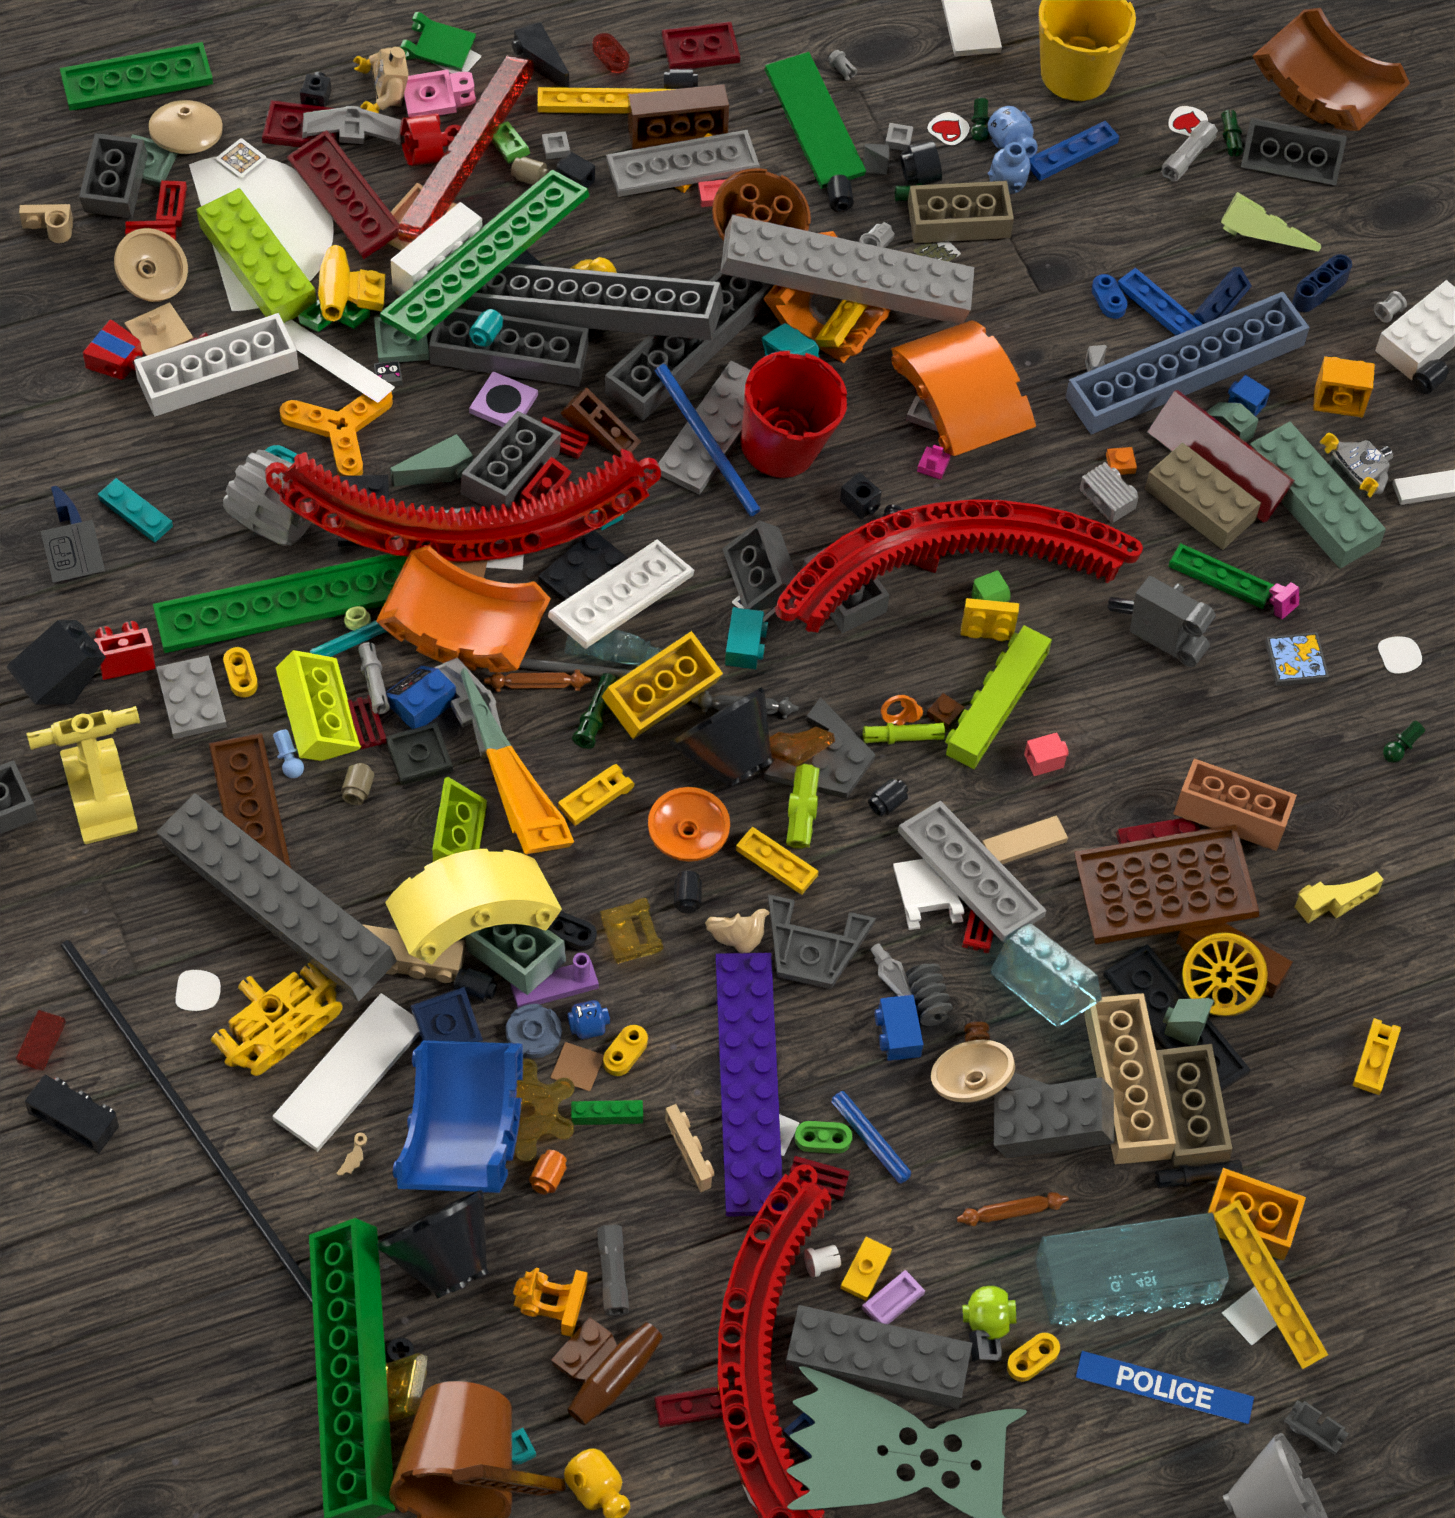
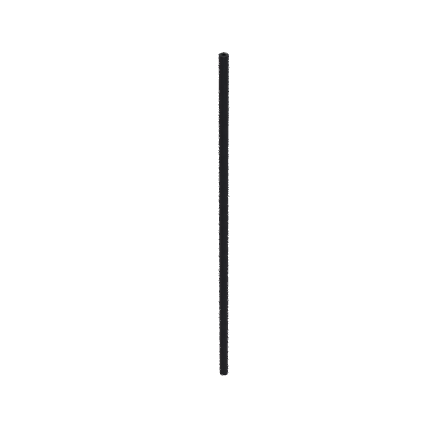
M70 940L64 941L61 944V948L313 1307L312 1285L72 942Z

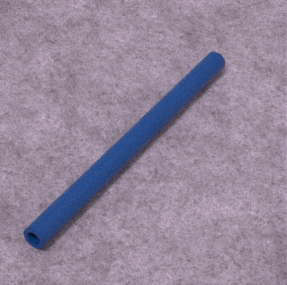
M666 364L660 365L655 369L656 374L749 516H754L761 510Z

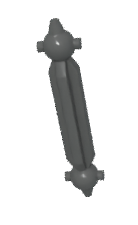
M704 691L699 697L692 698V703L699 705L702 708V712H707L711 707L722 711L745 696L717 695L712 697L709 691ZM783 697V700L780 702L766 698L767 714L771 715L779 712L782 718H787V715L799 710L798 706L793 705L789 701V697Z

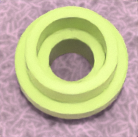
M360 606L350 608L344 618L345 626L350 630H356L370 624L371 617L369 612Z

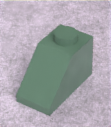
M1218 402L1206 411L1244 442L1254 437L1259 419L1241 403Z
M1209 998L1178 999L1175 1008L1169 1007L1163 1023H1166L1167 1027L1164 1034L1188 1045L1196 1046L1214 1000Z

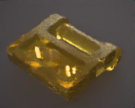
M640 898L627 905L600 911V917L616 964L655 954L664 948L661 939L657 937L648 911L650 905L646 898ZM637 914L647 939V943L641 945L631 916Z

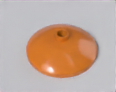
M683 787L665 793L654 803L648 817V831L655 846L665 855L680 861H699L714 855L723 847L730 831V818L725 805L712 793L700 788ZM690 831V832H692L693 834H692V835H685L684 832Z

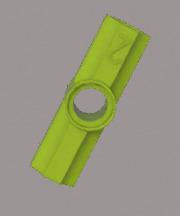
M803 764L796 766L793 793L790 794L788 817L790 818L786 843L797 849L810 847L813 820L816 819L818 796L816 794L819 768L813 765Z

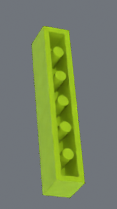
M1025 625L1019 634L1015 632L1008 643V651L1006 653L1002 651L996 661L997 668L994 672L990 670L983 682L985 686L982 691L977 690L975 692L969 711L965 709L958 720L960 725L956 730L952 729L949 732L945 741L948 744L947 756L972 769L976 768L1049 654L1052 639Z

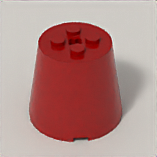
M780 351L767 355L752 367L745 384L741 447L746 459L753 467L773 477L787 478L799 475L811 466L842 421L847 409V390L842 378L833 367L814 355L805 353V356L790 354V351Z

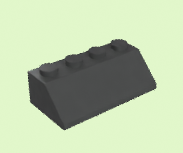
M1251 117L1241 167L1336 185L1347 137L1346 135Z

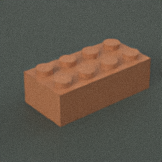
M1194 759L1181 790L1174 815L1208 826L1209 828L1236 824L1240 839L1277 851L1297 795Z

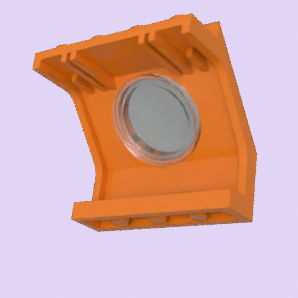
M834 231L818 233L837 237ZM774 285L764 297L765 302L781 325L786 323L815 342L816 337L843 300ZM868 305L839 347H819V349L844 364L850 355L854 356L862 351L863 345L876 333L877 327L888 318L891 310Z

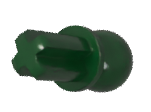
M982 97L974 100V116L971 118V122L976 123L971 129V136L979 142L987 140L990 135L986 125L990 119L988 117V99Z
M1415 720L1401 734L1397 733L1395 736L1398 741L1389 742L1383 749L1385 759L1392 763L1401 761L1405 754L1404 749L1412 750V745L1425 732L1423 725Z

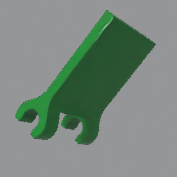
M415 12L412 21H414L412 30L422 32L417 46L409 40H403L400 48L404 50L405 58L407 60L421 59L462 72L476 38V33L432 21L424 14Z

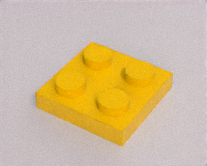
M966 598L961 635L970 638H992L998 641L1010 640L1015 632L1019 604Z

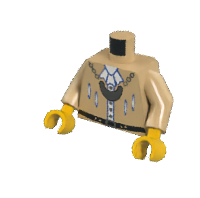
M400 47L381 49L378 53L369 56L368 60L361 56L355 57L353 62L359 64V66L354 68V70L367 74L371 66H373L372 75L377 103L374 105L365 101L361 105V109L379 113V109L384 110L389 106H401L408 81V69L404 50Z

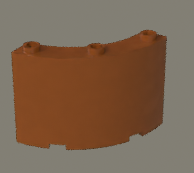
M1321 8L1303 10L1253 55L1256 64L1268 81L1273 80L1281 90L1278 93L1289 104L1309 118L1321 124L1325 122L1334 124L1335 128L1340 130L1359 131L1410 84L1401 63L1382 62L1356 50L1335 31Z

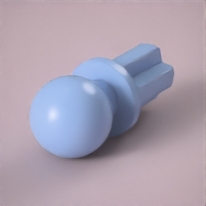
M287 729L277 731L273 734V738L279 752L278 759L284 758L285 760L282 765L283 773L289 778H298L304 771L303 762L294 756L298 751L294 748L289 731Z

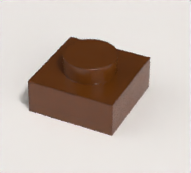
M942 693L927 710V717L936 723H944V728L949 730L961 716L964 706Z

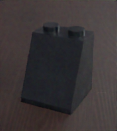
M57 620L7 666V669L35 705L74 704L106 658L99 649V645L90 638L84 630V626L77 620Z

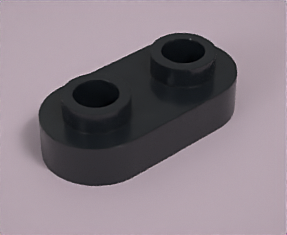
M560 911L548 928V930L564 941V945L580 951L591 949L597 941V931L593 924ZM555 926L562 927V929L559 931H556L553 928ZM581 936H585L588 939L585 941H581L578 938Z

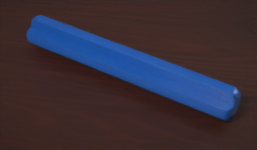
M844 1091L837 1093L832 1098L833 1105L896 1181L901 1184L908 1180L911 1176V1171L849 1096Z

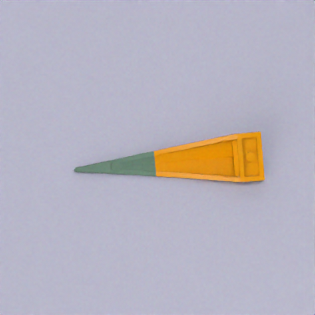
M463 668L461 670L463 683L512 833L517 834L525 854L570 847L574 840L565 818L527 770L488 709L467 669Z

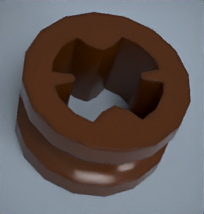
M970 1022L965 1025L964 1031L967 1033L965 1035V1042L990 1040V1035L987 1033L989 1032V1025L987 1023Z

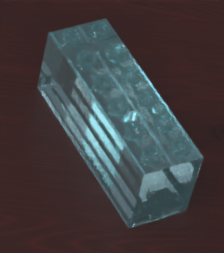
M1213 1213L1045 1236L1041 1239L1035 1259L1050 1324L1059 1323L1061 1326L1075 1323L1076 1320L1082 1319L1098 1321L1109 1315L1126 1317L1137 1311L1154 1313L1161 1310V1308L1171 1306L1174 1309H1181L1189 1306L1191 1303L1213 1304L1221 1298L1229 1279Z

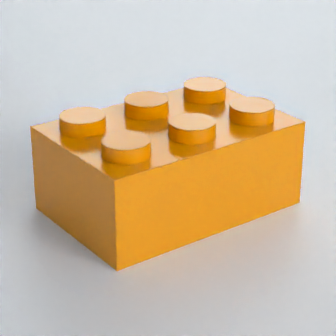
M1223 1168L1201 1231L1228 1241L1213 1213L1239 1199L1271 1256L1284 1261L1290 1249L1306 1197Z

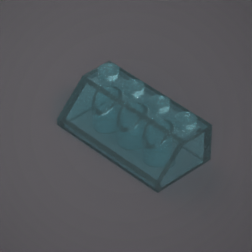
M1031 923L1007 937L990 970L991 975L1057 1028L1102 1000L1097 975Z

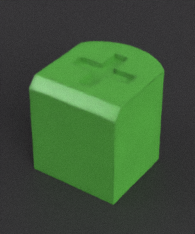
M997 570L975 579L971 596L973 599L1009 602L1010 590Z

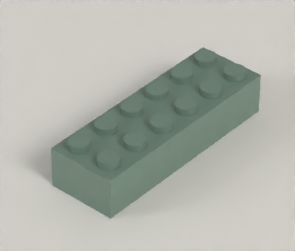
M1291 422L1250 443L1253 449L1295 480L1281 502L1339 569L1380 546L1386 528Z

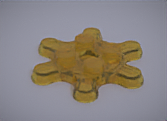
M523 1059V1080H517L516 1098H522L521 1108L525 1105H532L535 1108V1114H532L530 1117L522 1118L520 1115L515 1151L517 1157L522 1161L534 1159L537 1154V1140L542 1135L552 1134L558 1139L564 1140L570 1138L574 1133L573 1123L558 1113L560 1102L569 1098L574 1093L575 1087L573 1082L568 1078H560L552 1084H542L537 1078V1064L532 1059Z

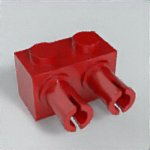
M550 457L522 491L516 505L520 506L522 499L527 504H530L531 497L533 496L537 501H540L542 493L550 497L551 490L559 494L560 486L568 490L572 471L553 457Z
M130 621L132 629H130L128 622L122 625L123 633L113 635L112 629L104 626L106 634H103L102 627L97 629L95 632L97 639H94V641L99 645V649L106 657L99 667L103 680L156 669L153 645L147 628L139 629L138 623Z

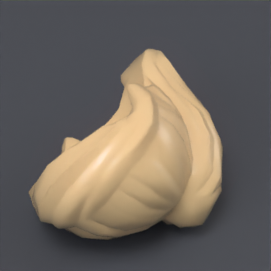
M758 909L749 917H741L739 913L733 918L709 917L705 925L707 926V931L718 942L727 946H733L739 953H750L761 942L764 934L765 917L770 912L766 909Z

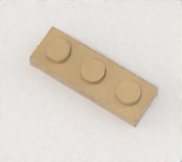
M676 1104L667 1107L665 1121L700 1192L710 1189L714 1171L709 1160L704 1161L700 1153L702 1152V1147L697 1136L692 1137L688 1129L690 1128V1122L686 1113H680Z

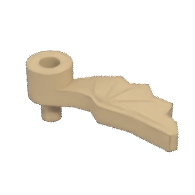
M357 1133L355 1135L353 1152L347 1154L344 1164L337 1172L338 1176L345 1173L352 1174L354 1169L360 1168V1162L363 1161L361 1147L367 1143V1137L364 1133Z

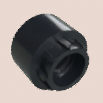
M933 140L908 146V151L902 152L900 161L906 183L929 185L942 181L940 158Z

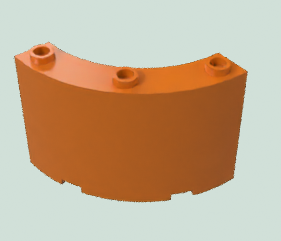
M973 320L891 348L893 353L891 361L894 369L904 375L914 385L919 398L924 400L935 422L940 436V447L943 448L945 453L953 456L1036 427L1029 401L1026 395L1022 397L1016 384L1020 379L1007 354L994 336L988 337L985 334L986 328Z
M426 546L410 552L376 622L402 642L406 639L417 646V652L439 662L446 663L458 658L471 671L481 667L488 668L489 672L494 673L518 670L551 598L535 581L511 584L478 577L458 568L440 556L430 546Z

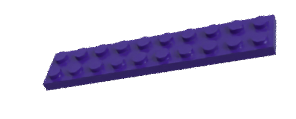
M771 953L716 954L726 1217L756 1216L769 1194L782 1179ZM777 1203L772 1208L776 1211H784V1204Z

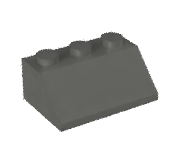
M759 520L723 548L743 608L760 611L776 607L779 597L796 576L779 527Z

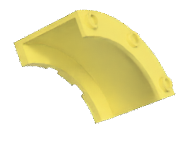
M488 849L456 853L425 866V871L413 879L409 877L385 902L409 955L431 965L448 947L475 931L502 924L529 925L546 931L562 910L534 858L510 850L489 852Z

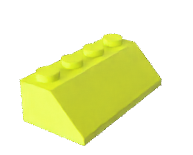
M293 650L276 667V672L299 758L323 761L359 750L361 746L352 721L337 658Z

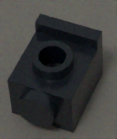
M315 72L313 75L307 74L303 87L300 90L301 104L327 107L331 94V78L322 72ZM310 97H312V98H318L319 100H313V99H309V98H310Z

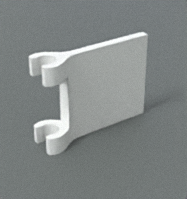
M924 859L893 864L909 930L920 929V913L949 908L952 924L963 922L961 914H964V909L957 893Z

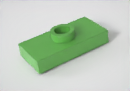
M508 121L487 130L488 138L508 164L514 162L517 157L522 158L530 154L529 147Z

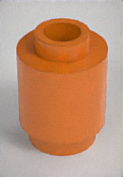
M547 1150L545 1154L540 1156L529 1178L532 1188L536 1192L546 1195L556 1191L567 1168L566 1157L555 1150Z

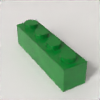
M643 1100L571 1101L572 1125L643 1124Z

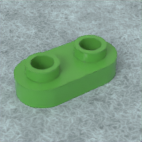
M805 1121L798 1125L795 1131L796 1145L806 1152L843 1153L849 1149L852 1142V1132L843 1123ZM811 1136L814 1140L808 1142L804 1137ZM837 1137L840 1138L842 1142L835 1143L832 1139Z

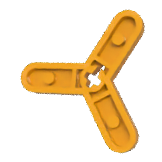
M390 392L377 403L365 394H362L338 412L297 400H289L281 405L280 418L287 426L330 437L338 475L360 476L363 474V462L356 432L389 410L393 404L392 392ZM341 423L345 424V427H342L341 430L337 429V426H340Z

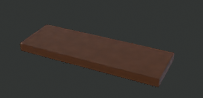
M262 733L209 743L223 816L291 868Z

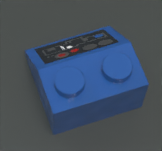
M420 666L386 691V696L390 708L411 729L427 725L451 707V701L456 699V686L439 669Z

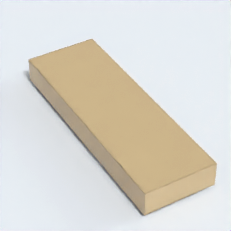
M1054 816L983 840L982 844L1001 864L1066 843L1068 837L1058 817Z

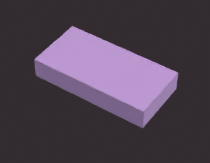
M904 1270L864 1303L862 1310L872 1321L889 1324L922 1297L925 1290Z

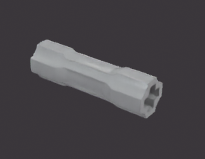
M1207 120L1201 121L1181 147L1164 162L1161 170L1163 176L1172 182L1178 181L1202 150L1207 148L1217 137L1216 133L1218 130L1216 126Z

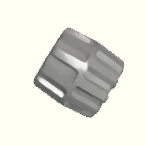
M258 450L256 454L250 453L247 456L246 463L239 465L235 470V479L229 481L226 488L227 495L223 499V507L230 516L256 534L282 546H291L305 534L312 522L300 516L280 501L279 494L266 483L265 469L274 462L283 463L288 468L292 463L265 450ZM274 472L272 474L273 479L278 477L282 481L283 488L285 481L282 479V472L280 474ZM306 498L300 502L307 503L311 501V499Z

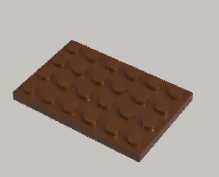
M1236 824L1074 852L1095 945L1259 917V908Z

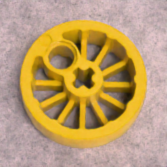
M1216 933L1206 936L1190 949L1183 964L1182 979L1187 995L1190 999L1206 998L1213 991L1212 998L1215 1005L1212 1006L1209 1014L1215 1016H1236L1248 1011L1260 1000L1267 985V966L1262 953L1251 941L1236 934ZM1221 941H1229L1225 961L1222 960L1218 943ZM1237 943L1244 947L1245 950L1233 963H1230L1234 944ZM1211 944H1213L1218 960L1217 964L1203 952ZM1248 953L1252 955L1255 960L1254 964L1236 968V965ZM1199 954L1212 965V969L1194 965ZM1223 967H1226L1227 971L1232 972V977H1228L1226 983H1224L1223 978L1218 977V972H1223ZM1257 968V980L1239 976V972ZM1192 970L1207 972L1211 976L1193 981ZM1237 980L1255 984L1256 987L1251 995L1246 993L1236 983ZM1213 981V984L1199 996L1195 985ZM1227 987L1232 990L1233 998L1230 1003L1223 1004L1218 998V993L1222 988ZM1238 991L1246 998V1001L1239 1005L1236 1004L1239 998Z

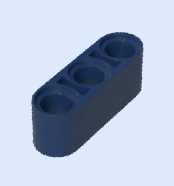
M1335 255L1297 284L1292 302L1296 310L1303 313L1309 312L1347 283L1352 268L1351 259L1346 255Z

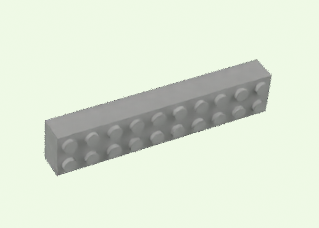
M732 215L725 230L720 273L955 324H962L971 311L974 267Z

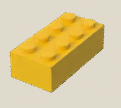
M691 631L607 687L601 697L632 739H634L691 701L692 698H695L716 684L723 673Z

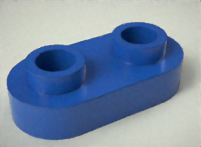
M1106 274L1095 277L1092 284V293L1103 314L1112 319L1121 318L1126 312L1127 300L1117 281L1112 276Z

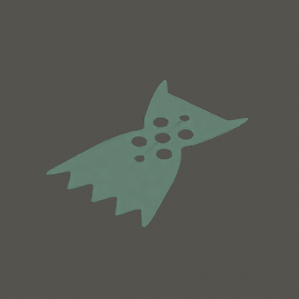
M803 1366L799 1367L802 1373L818 1388V1391L793 1400V1404L811 1417L815 1424L790 1434V1438L808 1451L812 1458L787 1469L790 1475L810 1490V1492L787 1506L788 1509L810 1510L875 1504L904 1497L917 1492L923 1487H928L941 1499L973 1518H1005L1002 1514L1006 1427L1025 1415L1026 1410L1004 1409L948 1421L935 1429H930L914 1415L881 1396L820 1371ZM909 1427L915 1430L917 1433L915 1444L906 1445L901 1442L899 1433L903 1428ZM954 1434L961 1439L962 1447L959 1451L951 1452L945 1448L944 1438L947 1435ZM878 1446H886L889 1451L888 1454L885 1456L879 1455L877 1452ZM931 1449L937 1453L940 1460H938L935 1466L928 1467L921 1462L920 1455L923 1450ZM973 1460L981 1462L982 1467L980 1470L975 1471L971 1468L970 1464ZM909 1464L913 1467L915 1476L911 1481L905 1482L899 1479L896 1472L899 1465ZM953 1471L958 1474L960 1483L956 1488L949 1489L943 1485L941 1478L944 1472Z

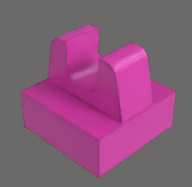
M933 445L932 448L926 447L919 462L917 472L941 480L950 461V454L944 453L943 448Z
M1290 583L1286 587L1275 584L1269 589V592L1273 594L1269 602L1274 605V615L1280 619H1284L1299 605V587L1295 584Z

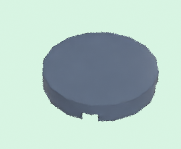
M528 1004L516 1009L511 1014L505 1027L507 1042L522 1044L523 1057L531 1059L542 1058L552 1053L559 1045L562 1036L561 1022L556 1013L550 1008L548 1010L539 1004Z

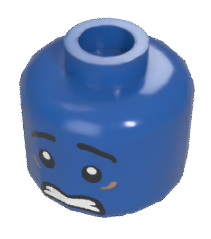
M597 1000L575 1004L571 1012L567 1013L571 1034H576L581 1040L603 1035L606 1030L605 1025L610 1024L607 1007L601 1008Z

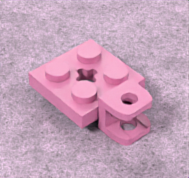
M449 70L408 76L404 93L408 117L434 113L439 115L457 113L456 108L474 104L476 97L472 73L458 72L449 75ZM462 80L468 81V83L464 85H461L459 82ZM428 92L433 95L432 97H425ZM468 93L469 97L463 98L461 95Z

